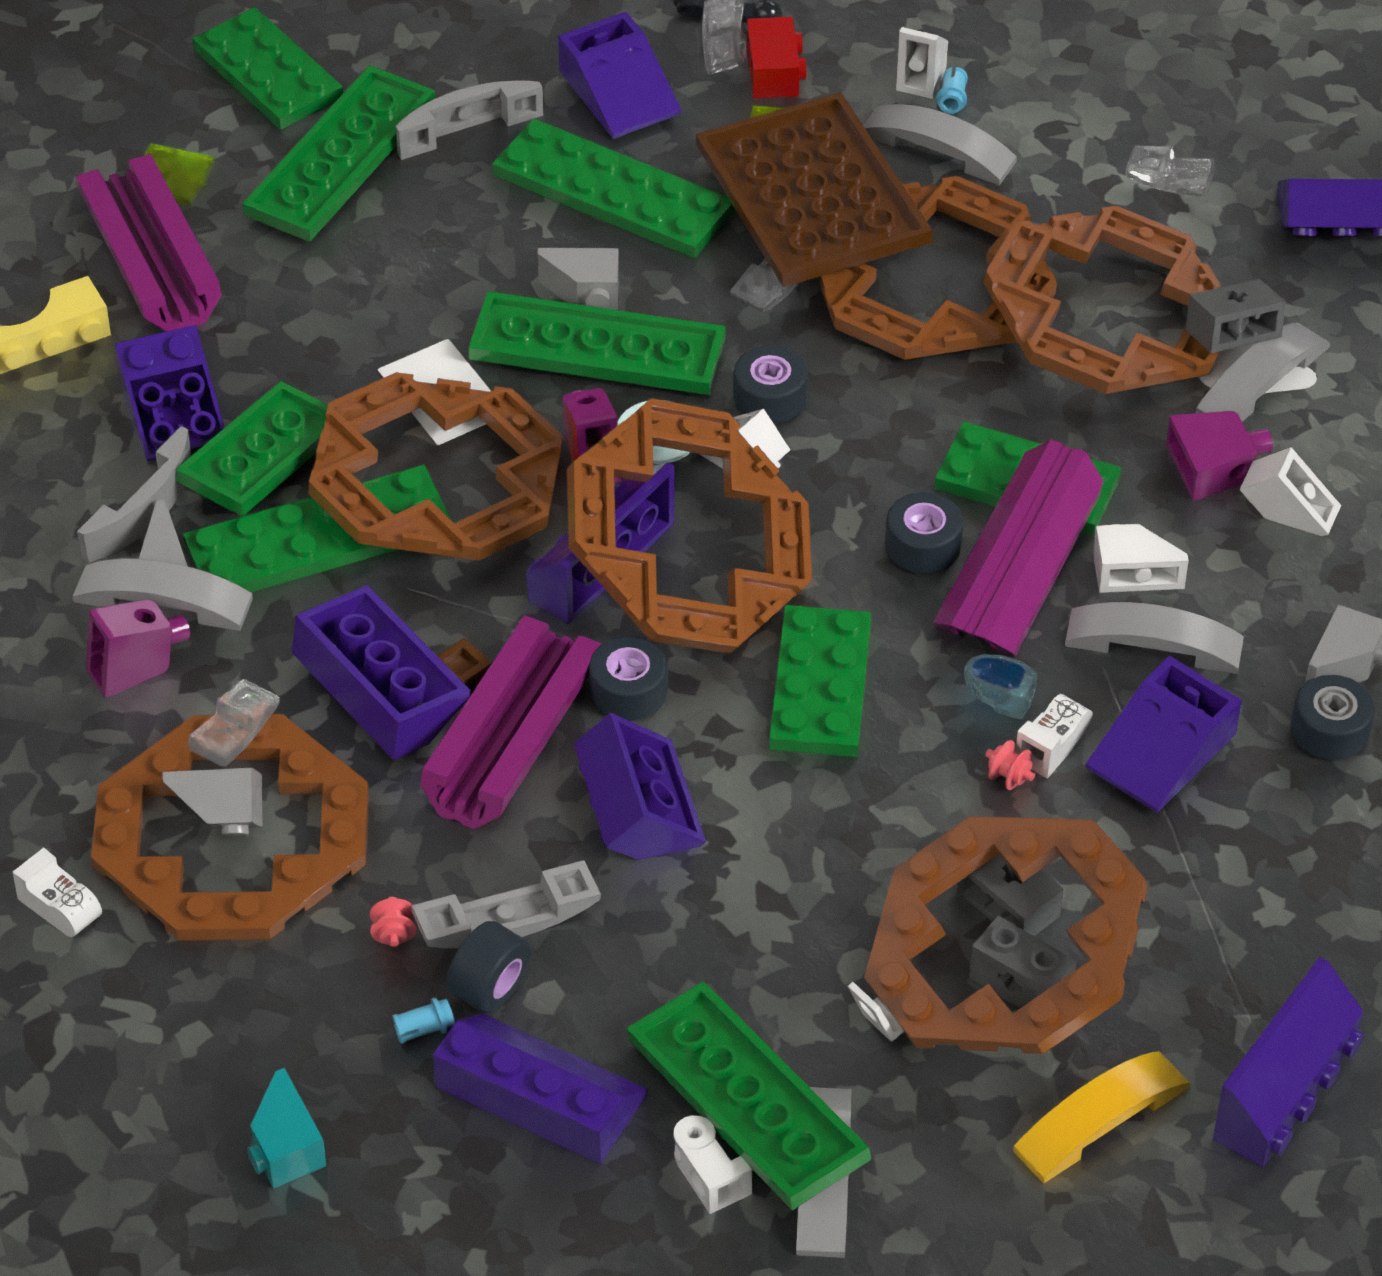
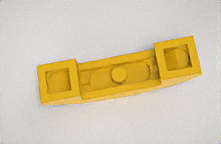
M1160 1051L1138 1056L1106 1071L1060 1102L1013 1146V1152L1044 1184L1081 1160L1084 1147L1145 1107L1149 1106L1154 1112L1189 1089L1190 1082Z

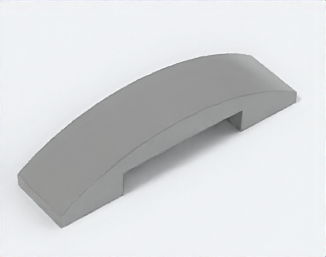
M537 81L491 82L459 89L433 99L411 112L396 126L397 150L400 160L437 149V137L502 117L507 126H511L543 116L542 85Z
M905 104L877 106L863 124L872 140L895 147L902 138L965 161L964 173L999 186L1015 165L1017 159L1014 153L985 131L960 118L926 107Z
M1291 323L1283 326L1282 337L1255 343L1244 352L1207 392L1196 407V413L1234 411L1238 413L1243 422L1254 412L1255 401L1297 365L1304 369L1329 349L1330 342L1300 323Z
M181 426L156 451L158 470L118 511L103 505L77 531L83 561L91 563L124 549L145 535L156 501L165 499L168 510L172 508L184 489L183 485L176 482V468L191 457L188 429Z
M111 559L94 562L85 566L73 594V602L107 607L117 605L119 599L133 602L149 599L155 601L157 606L197 612L198 624L241 631L253 597L251 592L226 579L192 567L149 559Z
M1110 602L1072 608L1065 646L1108 653L1110 642L1181 653L1196 656L1194 666L1196 668L1238 674L1244 636L1217 621L1177 608L1146 603Z
M583 860L541 871V881L538 884L462 904L459 903L456 894L412 905L411 912L427 946L459 948L466 937L477 926L486 921H496L520 937L545 930L577 915L601 899V893Z
M810 1087L851 1127L852 1089ZM849 1174L798 1207L796 1255L845 1258Z

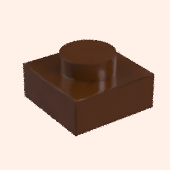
M465 638L437 655L469 689L480 683L492 664Z

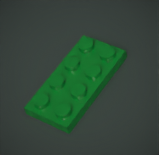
M256 7L192 38L193 50L280 130L333 104L343 94V86Z
M280 381L176 468V482L243 517L316 454L321 431L324 429L328 405Z
M963 421L935 477L934 489L996 507L1025 452L1041 444ZM1090 458L1103 479L1100 497L1081 533L1094 536L1096 526H1099L1119 483L1122 467Z
M785 605L769 750L858 757L872 612Z

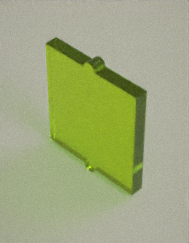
M150 143L144 154L152 155L176 202L191 205L201 187L207 185L206 178L215 163L213 156Z

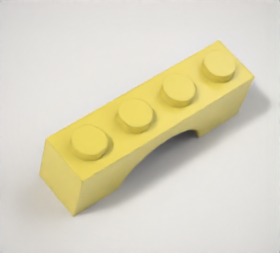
M89 276L51 288L47 306L35 318L17 325L0 326V374L111 335L107 306Z

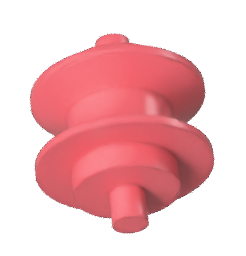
M1012 740L999 745L994 751L988 749L985 754L989 758V779L994 781L1000 776L1005 777V787L1008 790L1021 785L1026 779L1032 781L1035 777V773L1031 772L1033 765L1031 762L1032 752L1026 749L1020 754L1015 753V742Z
M389 897L374 904L369 912L370 919L373 922L370 928L372 938L377 942L388 944L392 947L411 940L417 932L416 924L413 922L414 916L411 912L412 904L395 897Z

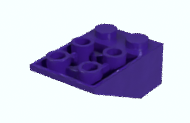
M626 11L558 35L559 71L613 139L681 114V108L645 34Z
M196 325L115 343L114 360L124 396L147 461L156 459V451L181 426L188 429L191 451L203 447L225 428Z
M1168 656L1141 683L1086 762L1085 768L1158 813L1236 735L1242 700L1173 657Z

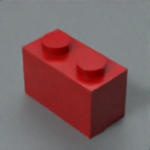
M793 16L747 19L746 49L753 99L799 96V83L801 80H806L805 57H798V55L803 53L802 33L795 32Z

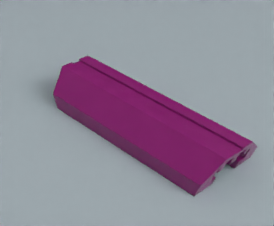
M147 154L128 160L130 169L126 170L125 176L118 177L117 173L109 175L108 181H104L98 169L76 175L75 184L144 318L165 331L205 324L221 297L219 282L152 155Z
M1052 439L1025 452L933 622L935 627L960 636L962 631L966 632L968 636L984 639L995 650L1014 657L1016 656L1100 497L1103 479L1087 452L1077 448L1065 447L1063 443Z
M526 615L522 617L423 767L420 785L438 816L451 821L454 819L474 830L501 816L588 679L592 654L603 643L581 635L577 637L575 642L566 636L559 638L556 637L554 632L548 630L550 627L547 623Z

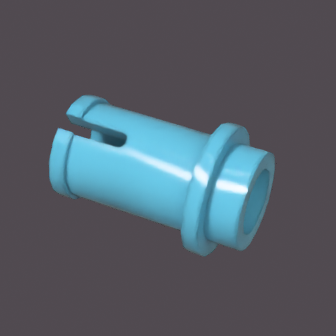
M952 67L945 70L942 88L937 93L936 101L938 106L948 114L958 113L967 103L965 86L968 75L959 67L955 68L954 77H952Z
M436 997L431 999V1004L398 1015H392V1020L395 1023L394 1028L401 1044L438 1030L442 1034L447 1033V1028L455 1024L447 999L438 1001Z

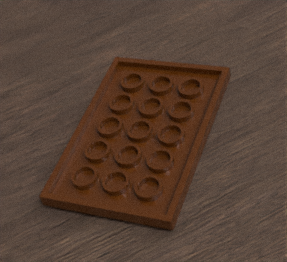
M841 92L696 134L699 151L783 287L933 243V230Z

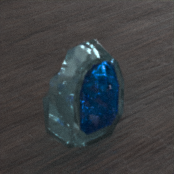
M989 654L971 658L967 661L964 668L966 685L973 691L980 702L992 706L998 714L1017 719L1025 718L1037 687L1038 673L1024 662L1003 655Z

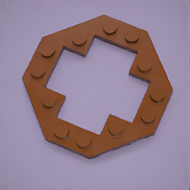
M959 176L941 178V184L921 187L919 182L902 184L926 221L936 211H940L998 236L999 238L987 251L986 264L988 265L992 262L1014 223L1031 219L1025 204ZM1045 254L1027 288L1053 298L1056 294L1057 281L1053 271H1049L1045 261ZM863 263L817 277L835 329L904 360L1017 342L994 301L980 315L946 300L925 324L863 296L876 281L877 269Z
M1119 206L1104 207L1100 209L1099 214L1083 216L1081 212L1051 216L1050 222L1037 225L1032 224L1030 220L1014 223L987 268L983 283L1029 363L1104 394L1210 374L1221 351L1210 353L1186 331V327L1175 348L1136 333L1126 353L1121 357L1050 328L1058 313L1061 301L1027 288L1048 249L1086 264L1097 243L1102 241L1117 249L1171 269L1163 283L1160 295L1188 306L1190 294L1221 287L1208 263L1202 264L1196 255L1197 246L1190 235Z
M395 372L328 403L324 429L321 431L316 461L309 480L308 494L358 544L479 561L547 528L563 435L512 388L495 386L494 390L489 392L470 389V382L437 378V383L433 384L415 381L413 374ZM418 408H421L444 431L479 416L520 455L496 467L495 479L513 496L456 523H453L429 499L394 515L353 475V473L378 461V449L362 434Z
M653 398L642 405L634 414L615 427L567 468L568 548L650 641L730 654L812 581L809 503L797 490L792 493L777 476L780 470L758 445L753 448L737 430L741 426L730 413ZM653 445L723 458L724 496L763 503L766 573L740 568L731 570L727 574L728 606L657 594L656 554L616 548L614 477L648 482L654 476Z
M283 714L193 715L98 785L91 852L92 866L105 879L109 877L122 888L123 894L147 915L151 912L164 923L165 930L178 941L272 939L285 929V922L300 910L308 911L332 892V885L347 873L354 875L366 865L369 808L368 782ZM280 760L279 794H322L319 854L274 855L272 891L182 893L184 874L182 856L140 857L145 796H178L163 782V772L192 771V761Z
M970 816L895 867L864 979L915 1047L935 1048L937 1043L955 1044L961 1050L997 1052L998 1047L1021 1048L1023 1053L1044 1054L1122 999L1125 986L1123 975L1127 959L1132 957L1139 928L1136 921L1140 904L1145 903L1148 886L1144 876L1094 820ZM997 855H1000L1022 883L1061 857L1102 904L1066 930L1071 941L1086 957L1088 962L1014 1013L1010 1011L989 983L949 1010L910 961L946 935L941 924L925 905Z

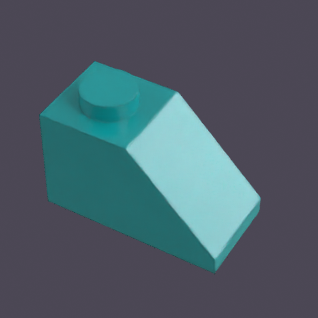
M285 1068L275 1071L250 1125L253 1145L247 1147L254 1170L257 1174L265 1172L273 1189L326 1167L324 1141Z

